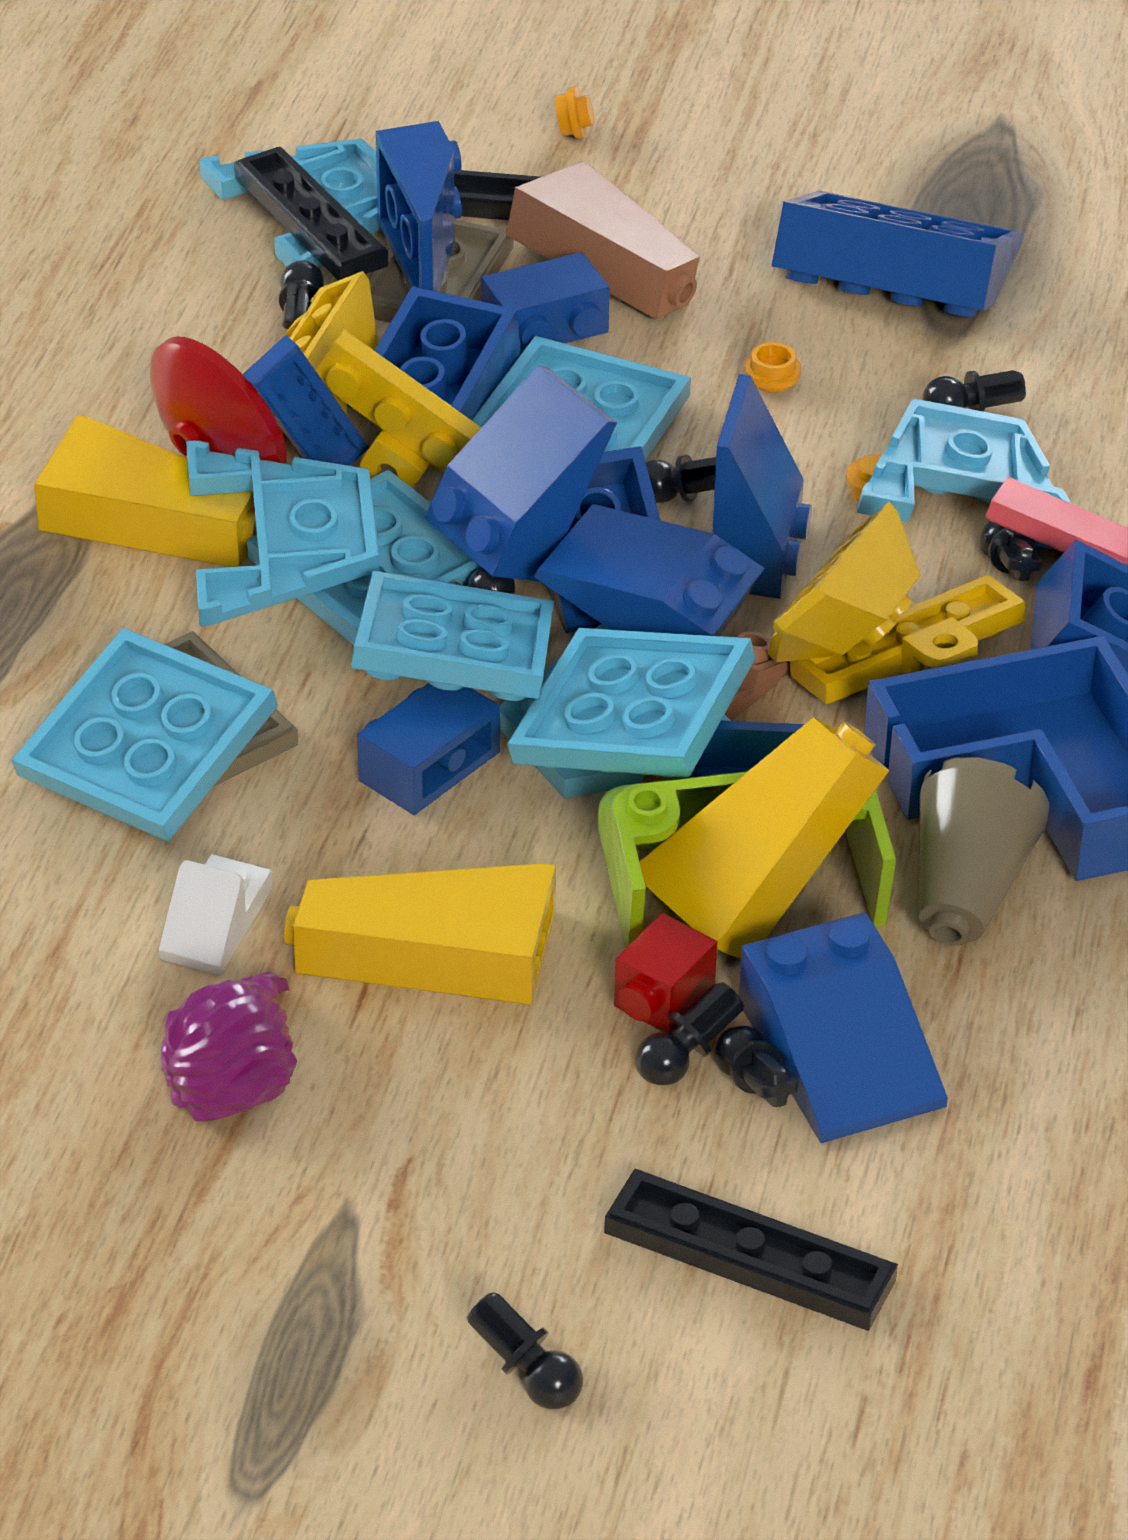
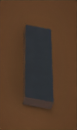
M281 146L234 162L235 178L338 281L362 271L368 274L388 267V250Z
M638 1169L633 1170L605 1215V1234L867 1331L872 1327L896 1282L898 1268L896 1263Z

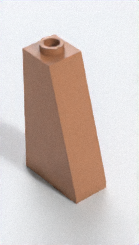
M581 161L515 187L506 236L549 260L583 252L610 287L609 294L654 319L689 305L697 288L695 276L700 256L590 164Z

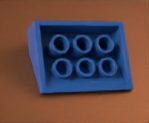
M819 190L783 201L771 266L786 269V278L797 282L817 284L820 276L839 280L838 289L845 292L869 295L872 287L891 291L890 300L894 302L922 306L925 298L944 302L943 311L965 317H976L977 310L984 311L994 305L1022 245L1025 232Z

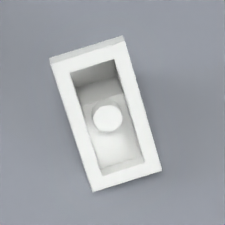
M211 854L205 865L189 860L183 861L178 871L159 946V960L221 976L273 889L272 870Z

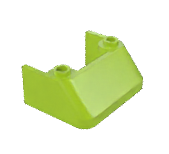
M748 771L621 785L604 794L599 803L598 831L625 948L643 930L646 888L637 851L657 848ZM875 790L845 831L870 919L875 927L886 926L896 857Z

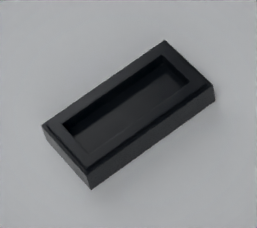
M461 170L460 173L454 174V186L457 187L460 195L462 217L509 220L515 187L538 179L540 176Z

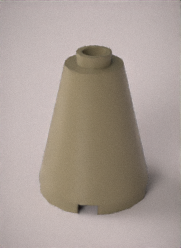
M979 757L953 758L944 761L942 771L932 775V770H930L924 777L920 790L919 921L931 937L942 944L959 946L975 941L982 936L1046 828L1050 803L1043 788L1033 780L1030 790L1014 779L1017 769L1005 763Z

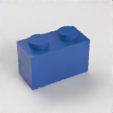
M583 252L481 277L482 302L517 309L521 354L535 336L561 343H569L609 332L610 287Z
M428 683L422 688L414 690L404 701L380 718L369 722L362 731L357 733L359 781L412 815H416L500 753V705L468 687H463L459 690H443Z

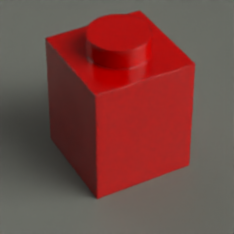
M661 913L615 958L614 1006L637 1021L645 1022L662 1032L671 1033L675 1028L670 1023L668 1016L673 1012H677L682 1016L715 985L718 941Z

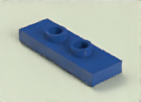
M287 335L243 373L247 381L263 398L279 427L302 458L350 466L369 448L299 346Z

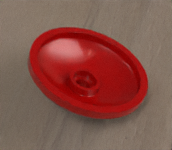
M171 337L155 349L151 357V387L160 418L169 433L173 445L179 452L187 457L186 441H201L209 443V451L235 456L237 448L259 451L260 460L287 464L286 445L276 419L260 394L234 365L207 345L187 337Z

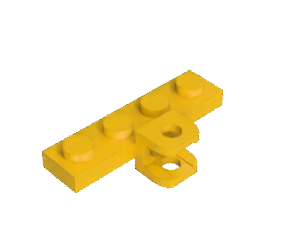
M345 329L315 370L331 393L382 429L360 463V468L369 469L370 478L383 472L381 464H388L397 471L398 477L413 488L430 464L444 473L447 465L481 429L479 425Z
M987 574L908 607L894 620L896 622L894 627L869 648L860 641L844 655L790 661L791 677L825 705H828L868 688V681L897 676L901 673L908 674L959 664L961 660L978 655L979 640L992 637L998 632L1024 622L1025 600Z

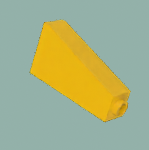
M76 415L34 483L38 529L40 531L227 567L241 566L248 553L247 539L257 535L252 492L190 496L188 459L186 457L86 416Z
M813 717L640 861L645 886L691 928L718 941L717 950L741 959L742 945L766 939L890 771L870 754L876 744L864 733L845 721L841 723L838 729H835Z
M539 863L308 880L300 906L290 905L284 928V942L286 945L294 946L296 974L532 1005L555 916L556 865Z

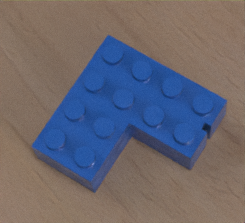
M1104 636L868 681L864 734L876 744L871 751L874 758L890 770L887 783L907 820L920 818V790L924 777L930 770H932V775L942 771L944 761L953 758L979 757L1005 763L1017 769L1014 779L1030 790L1033 780L1043 788L1050 803L1045 829L1075 881L1128 871V674Z

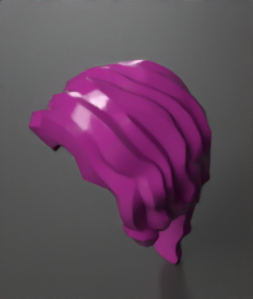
M266 972L255 977L250 976L236 981L226 980L208 985L191 993L179 1008L169 1011L165 1023V1036L161 1045V1070L165 1075L167 1086L171 1088V1101L173 1105L178 1108L189 1109L195 1121L206 1122L228 1117L246 1109H253L257 1105L274 1100L285 1091V1086L290 1084V1077H292L293 1071L296 1068L297 1059L291 1051L293 1041L291 1040L292 1037L288 1034L289 1027L286 1025V1011L275 1003L273 998H276L282 991H290L286 978H279L276 974Z

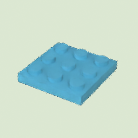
M535 336L472 421L482 428L538 365L545 366L617 422L604 452L641 446L646 461L689 398L691 377Z
M390 470L370 478L379 553V572L450 584L457 581L462 586H468L469 578L481 566L425 519L431 502ZM257 535L247 539L248 559L259 565ZM372 574L307 594L297 599L354 645Z
M373 571L354 643L351 668L365 670L368 675L383 680H394L401 676L426 680L430 685L443 690H459L463 687L490 691L495 697L508 701H519L526 697L540 699L554 601Z
M122 628L11 761L18 776L169 842L278 707V703L273 689Z
M578 628L541 688L540 699L533 701L507 743L513 764L543 766L546 768L596 770L606 773L621 772L689 778L756 659L751 638Z

